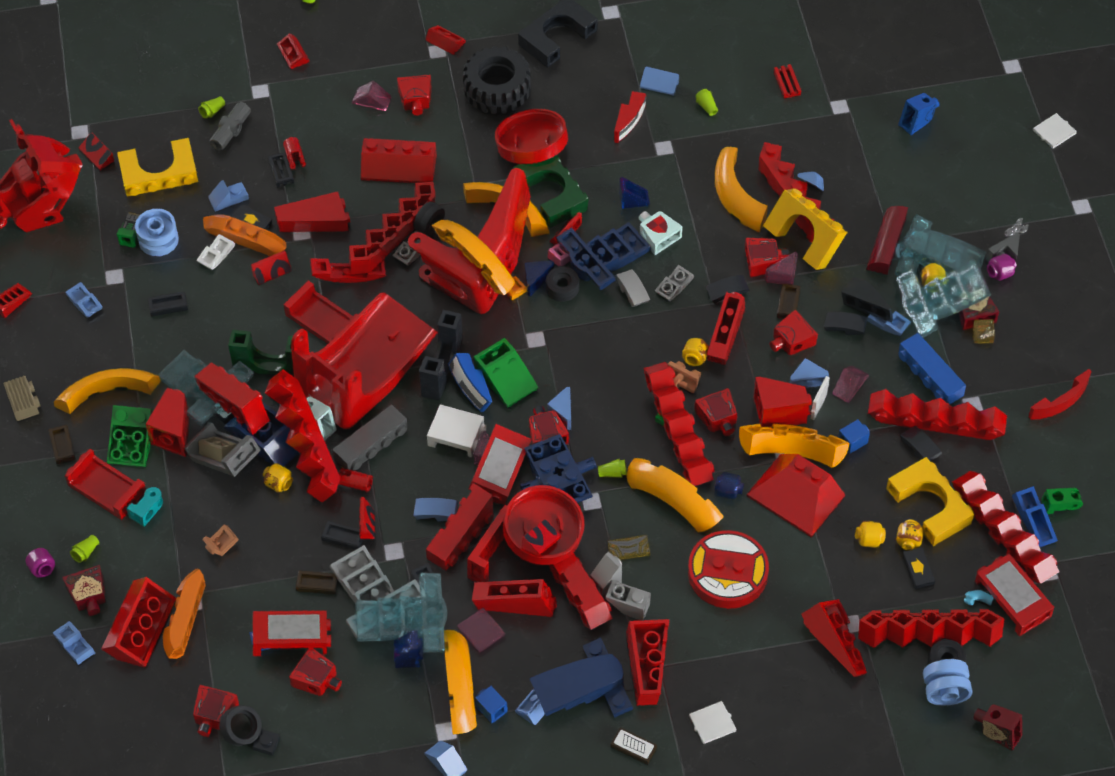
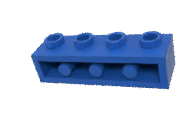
M919 333L900 343L898 352L900 359L909 365L913 374L919 376L924 386L934 393L936 399L942 398L950 405L964 396L966 384Z

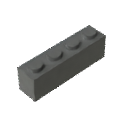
M391 404L333 448L334 460L344 469L358 470L365 461L375 457L378 451L388 447L395 438L402 436L407 431V418Z

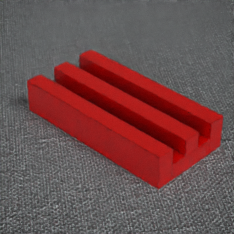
M791 64L787 65V67L781 66L780 69L774 67V75L783 98L801 95V88ZM787 72L789 73V76H790V78H791V81H792V83H793V86H794V88H795V91H794V89H793V87H792V84H791V82H790V79H789V77H788ZM780 73H782L783 76H784L785 82H786V84H787V86H788V89H789V91H790L789 93H787V90H786V88H785V85H784V83H783V80H782V78H781Z

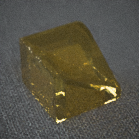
M993 319L974 320L972 327L974 343H993L995 338Z

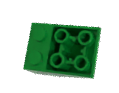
M506 338L501 339L474 356V368L482 370L486 383L507 408L539 389L517 351Z
M113 405L107 463L146 466L151 445L146 423L154 411L153 409Z

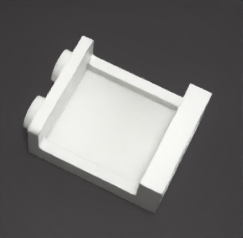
M440 404L427 434L428 446L435 448L437 443L466 450L468 456L472 457L474 451L477 452L479 449L480 436H484L487 426L484 424V416Z

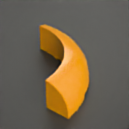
M725 147L721 150L715 166V187L719 199L726 210L740 219L743 225L760 232L767 219L768 206L752 198L740 186L734 172L738 148Z
M463 183L466 203H496L503 186L493 183ZM530 201L525 225L531 237L549 234V229L542 213Z
M440 220L432 225L441 241L457 247L471 263L483 269L481 273L495 293L505 295L513 287L515 281L508 270L489 247L475 234L462 225L450 220Z
M120 368L100 371L86 376L69 386L56 398L54 407L71 414L80 404L88 399V396L97 392L103 393L115 390L117 387H127V389L151 395L161 379L158 375L137 369Z
M760 424L741 426L739 429L741 446L748 455L762 453L799 454L802 457L816 460L831 468L837 466L844 459L850 444L836 436L829 435L826 437L817 434L815 429L794 425L773 424L772 427H761Z
M634 458L628 466L627 481L631 488L643 490L665 501L684 516L697 532H704L712 528L724 517L709 499L705 501L696 493L697 488L672 470L662 465L656 467L651 465L649 460Z
M443 630L449 697L453 696V699L449 701L452 732L454 735L469 732L477 726L473 681L467 640L461 633L455 630Z

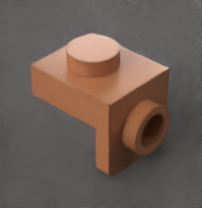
M225 524L211 538L207 536L203 538V541L207 544L205 548L211 554L216 553L221 556L239 540Z

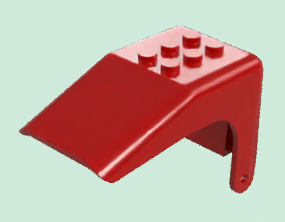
M519 168L510 171L491 215L478 235V238L497 256L510 275L518 263L531 197L526 175ZM415 232L409 236L408 244L410 248L419 253L425 263L419 269L421 280L478 314H485L490 310L499 294L494 292L482 275V268L480 269L474 263H471L458 248L447 247L420 232ZM419 239L421 241L420 243H415V240ZM426 271L431 272L429 275L425 274Z
M383 292L378 294L340 334L318 352H309L308 332L305 329L298 330L291 340L294 377L299 380L306 399L313 397L329 406L335 424L343 429H350L396 387L438 331Z

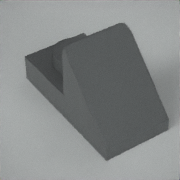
M1017 232L989 248L986 260L989 262L993 257L1008 254L1016 262L1020 234Z

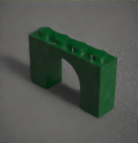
M558 155L542 162L518 164L513 167V169L519 168L524 171L528 187L540 182L551 181L559 184L564 189L559 196L540 205L541 213L549 228L570 219L578 212L583 213L588 210L589 198L587 194L580 190L578 182L573 180L569 170L563 167Z
M232 330L228 347L233 371L276 375L284 369L294 377L291 351L293 336H288L285 354L271 355L260 351L254 346L250 331Z

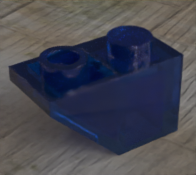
M413 630L394 640L395 668L420 667V660L424 659L422 638H418V630Z

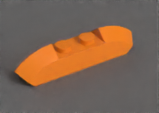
M217 214L203 217L204 229L209 234L215 236L220 234L236 244L268 256L286 249V242L266 229L227 215Z
M198 568L183 579L176 591L180 595L175 602L176 611L170 617V626L164 628L163 646L168 658L177 659L184 655L206 586L204 575Z

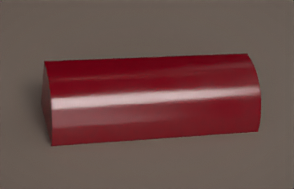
M891 206L885 211L866 270L888 275L906 221L908 207Z

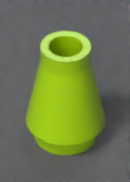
M703 89L695 95L696 102L709 116H713L718 112L711 91Z
M219 96L202 102L198 107L199 113L205 119L212 118L225 106V100Z
M619 458L598 466L599 477L623 478L624 475H627L625 460H620Z
M90 535L85 540L72 546L70 551L71 557L78 563L86 561L99 544V540L94 535Z

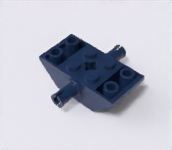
M265 403L263 405L270 421L252 435L248 431L245 423L243 425L239 424L236 421V417L224 426V429L237 438L243 439L246 435L252 436L261 450L258 455L271 465L276 463L285 467L300 453L286 443L290 428L275 418L277 412Z
M561 434L524 448L535 479L520 484L521 491L532 486L547 485L565 491L577 503L593 497L582 473L597 468L594 458L590 457L581 462H575Z

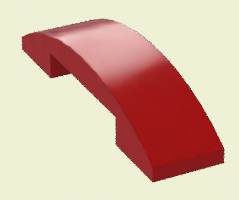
M310 258L312 276L326 281L356 283L376 280L386 276L384 260L370 273L351 274L349 263H329V259Z
M1088 369L1074 379L1072 389L1054 401L1050 402L1045 397L1033 405L1029 412V419L1037 420L1051 417L1072 406L1084 393L1092 371Z

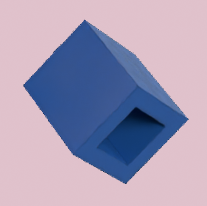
M857 419L839 430L838 438L850 443L847 452L851 454L868 443L870 431L865 424H862Z
M492 686L482 689L475 697L476 707L491 724L508 712L507 702Z

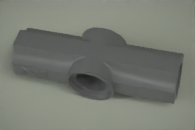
M237 103L228 116L221 118L217 131L209 140L210 145L218 151L223 150L233 136L239 135L242 123L251 113V109L246 103Z

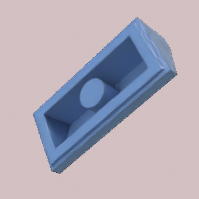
M645 67L640 88L674 96L679 83V74Z
M816 172L798 174V177L804 182H808V184L824 191L823 178Z
M534 689L515 710L518 715L534 725L545 714Z

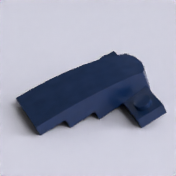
M629 222L618 230L611 229L602 237L598 234L587 244L572 228L556 237L557 242L570 256L571 269L578 274L580 279L584 281L591 280L600 291L615 281V277L611 272L633 262L651 250V246Z
M601 638L583 645L587 655L586 659L575 661L529 678L546 716L563 708L567 711L583 702L588 704L605 695L614 718L633 710L624 689L622 665L615 656L608 654Z

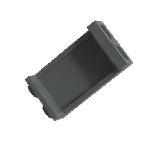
M211 422L184 447L193 462L234 477L261 451L252 436L246 435L243 439L218 431ZM215 436L235 443L236 446L219 462L199 454V441L201 439Z

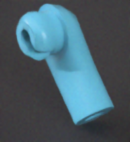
M981 590L968 591L965 594L964 603L973 605L975 600H979L991 606L994 597Z

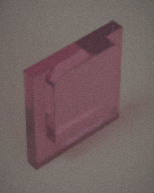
M484 608L457 625L458 629L479 653L505 636V632Z

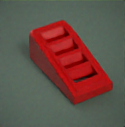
M19 283L0 294V315L6 318L28 299L32 293ZM20 290L23 294L20 295L17 291Z

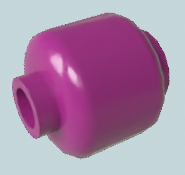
M1008 254L993 257L987 265L990 277L998 281L1013 276L1016 268L1015 260Z
M44 548L32 550L25 560L30 572L38 578L50 575L55 568V560L48 550Z

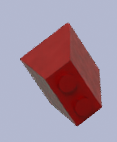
M755 377L753 398L761 427H772L773 424L799 425L807 423V417L810 415L809 405H812L810 393L807 394L805 386L764 377Z
M167 388L149 417L146 427L151 445L186 457L187 452L184 447L188 444L190 414L185 394L182 391Z

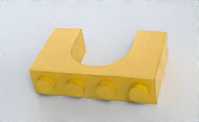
M189 138L171 141L174 154L173 164L167 170L160 173L144 171L139 166L135 149L117 152L127 197L198 182Z
M784 190L763 226L776 237L786 236L795 219L799 215L806 216L813 224L815 235L803 259L816 270L825 269L847 232L840 223L831 220L825 211L815 207L816 204L813 201L804 198L799 190Z
M927 457L888 478L886 489L898 503L920 491L932 492L938 495L944 502L945 508L943 511L923 522L924 536L932 546L937 545L972 524L974 516L972 508L963 502L960 494L953 490L948 479L939 473L937 466L930 462Z

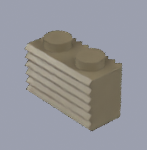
M23 375L15 380L12 379L3 383L17 421L39 414L37 408L41 406L38 397H33L32 395L35 392L32 381L28 382L26 376Z

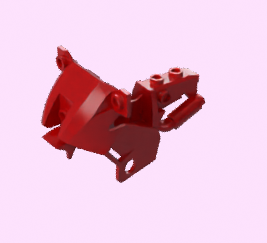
M12 119L9 120L16 133L18 147L22 150L26 149V152L18 156L0 180V229L5 227L8 218H13L15 224L25 232L62 222L64 218L60 211L75 187L82 168L80 158L77 154L62 157L70 151L66 145L49 137L24 134L19 124L15 125ZM38 182L40 183L41 187L47 188L49 191L42 194L38 186ZM61 199L58 206L55 209H53L58 200ZM54 216L52 220L44 221L46 217Z

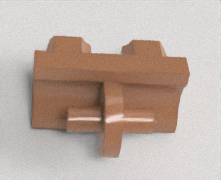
M670 361L668 365L673 367L675 372V378H673L674 385L677 388L682 387L694 394L697 390L701 372L685 369V364L680 361L676 363Z

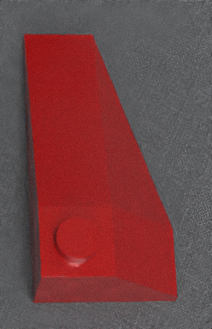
M839 599L819 602L801 614L804 624L810 632L854 677L867 673L861 653L854 647L853 641L856 638L854 633L849 632L847 625L850 624V621Z

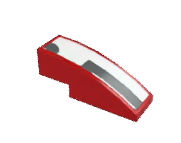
M632 91L629 105L621 104L614 130V143H618L625 138L640 120L646 106V93Z

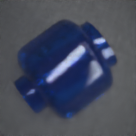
M723 472L721 476H717L714 490L717 491L720 497L736 499L738 494L742 495L744 483H741L740 475Z

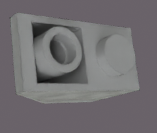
M610 552L604 555L590 575V579L594 580L597 590L603 598L606 597L612 580L622 583V562Z
M612 580L605 599L624 615L644 620L650 606L651 593Z

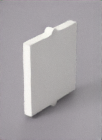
M1057 113L1033 128V131L1041 137V140L1045 141L1052 148L1057 147L1077 132L1068 124V121L1063 120Z
M825 377L813 401L811 410L812 420H815L827 396L830 377Z
M722 701L689 714L694 725V731L698 733L703 744L737 730L731 719V714L727 712Z

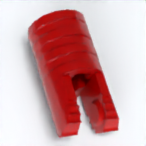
M295 137L284 140L283 146L291 170L295 169L294 161L297 160L300 161L302 167H305L306 162L299 140Z
M341 468L339 471V485L365 492L370 491L373 482L372 475Z

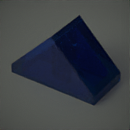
M624 177L620 178L619 195L622 209L650 205L647 189Z
M553 261L525 263L528 296L531 297L546 282L547 274L554 269Z

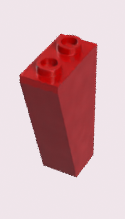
M338 192L274 207L280 232L348 231V223H350L349 213L344 212V209H346L344 198H340Z
M726 292L707 352L708 361L723 365L727 363L746 309L745 297L738 292Z
M544 579L474 582L472 601L478 610L553 617L554 609L557 607L556 597L553 596L550 587L547 586Z

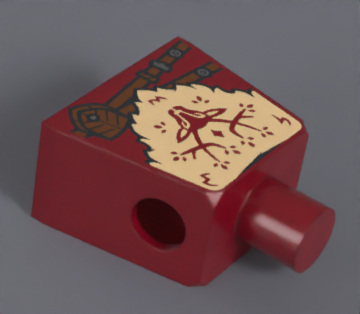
M972 285L964 286L961 289L963 294L959 295L957 303L962 329L966 330L996 323L999 310L987 292L983 289L974 291Z
M100 565L64 576L63 580L66 589L79 611L87 609L90 616L99 614V605L106 602L104 578Z
M995 704L991 705L987 712L978 708L974 714L973 719L982 723L985 736L1011 751L1014 750L1023 735L1021 714Z

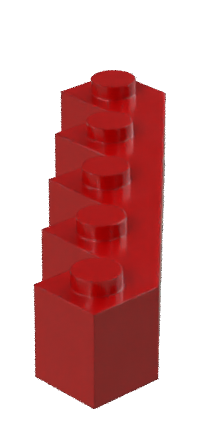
M764 142L759 157L758 169L768 179V183L774 192L781 196L784 190L797 189L804 198L813 201L816 204L815 207L820 210V200L806 197L808 182L793 179L795 164L780 161L782 146ZM799 215L795 221L800 229L804 230L808 240L812 243L815 235L813 224L806 216Z
M433 182L415 183V196L413 198H399L398 213L382 214V229L366 230V245L349 246L351 274L370 273L414 230V220L421 207L427 202L435 203L436 196Z
M666 362L643 368L649 392H652L654 395L656 409L659 416L662 415L668 438L673 442V451L678 463H681L684 468V478L694 486L714 480L712 474L715 472L713 463L709 462L703 454L702 449L705 448L703 439L699 438L693 430V425H695L694 417L684 409V393L674 385L673 378H675V372L673 367H670Z
M283 369L270 379L265 394L280 404L275 418L290 428L286 443L301 453L296 468L311 477L307 493L320 502H324L336 493L340 476L299 380Z
M887 389L871 394L868 414L880 423L910 428L917 426L923 430L985 440L1004 436L1007 415L996 406L979 411L969 402L952 407L942 398H937L925 403L914 393L897 398Z
M969 471L952 481L955 491L960 494L963 502L972 508L976 520L981 525L985 523L990 529L989 535L998 545L1002 543L1008 550L1006 554H1010L1025 569V573L1033 582L1041 584L1059 572L1055 557L1041 552L1038 538L1034 534L1022 530L1021 520L1017 514L1005 511L1002 497L998 493L987 490L985 478L981 473Z
M574 553L559 563L549 565L555 581L563 586L569 603L577 607L584 626L593 629L612 619L610 615L612 610L609 603L603 599L597 590L594 580L590 579L583 568L582 562Z
M967 609L951 610L950 613H939V610H922V613H910V610H893V613H881V610H872L859 620L858 639L873 648L885 639L905 647L915 638L930 647L944 638L954 640L961 646L975 638L990 647L1002 638L1004 618L988 609H980L976 613H968Z

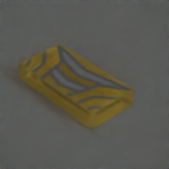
M647 535L609 540L607 543L609 552L620 560L650 555Z

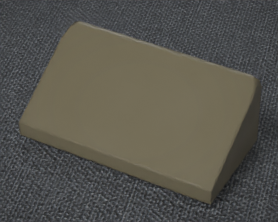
M215 436L201 439L199 441V454L221 462L236 444Z

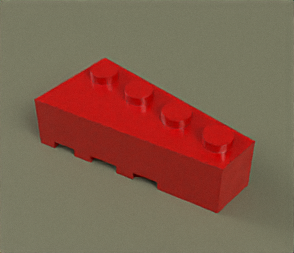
M211 362L194 376L200 390L216 404L219 402L225 412L228 414L232 413L237 418L236 421L239 424L243 425L245 423L252 435L270 421L262 403L263 398L257 390L253 391L245 382L241 383L233 374H228L223 367H218Z
M474 483L469 488L471 493L467 499L463 497L459 502L460 506L457 513H451L447 519L445 530L441 528L426 548L427 559L445 571L450 566L455 565L458 556L469 548L470 542L474 537L477 538L486 523L489 524L494 517L492 494Z
M670 619L629 621L626 636L637 706L657 705L661 693Z

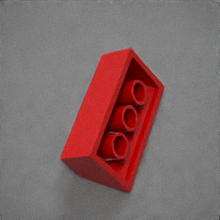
M364 138L361 153V180L402 183L433 182L437 157L436 142Z
M147 577L133 580L101 649L116 660L146 667L177 598Z

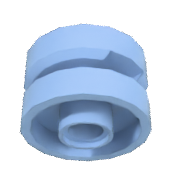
M151 209L142 213L136 220L135 230L140 249L144 253L151 256H163L169 254L178 245L179 236L176 222L170 212L163 209Z
M945 659L933 662L924 668L923 678L924 683L927 685L925 689L926 697L930 703L941 706L954 705L966 701L972 696V686L969 681L970 675L966 662L956 659Z

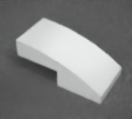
M218 234L211 246H206L196 261L213 270L227 257L234 248L235 243Z

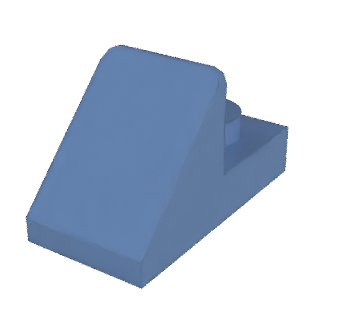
M222 180L208 196V199L216 212L248 200L249 196L242 182L227 187L224 180Z

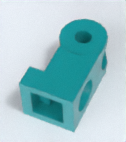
M156 487L148 488L144 493V497L136 505L131 503L127 507L129 518L145 527L163 505L160 489Z

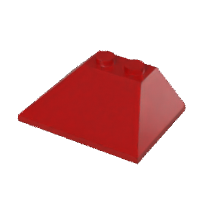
M780 454L747 493V497L812 537L843 500L845 494L831 474L801 455Z

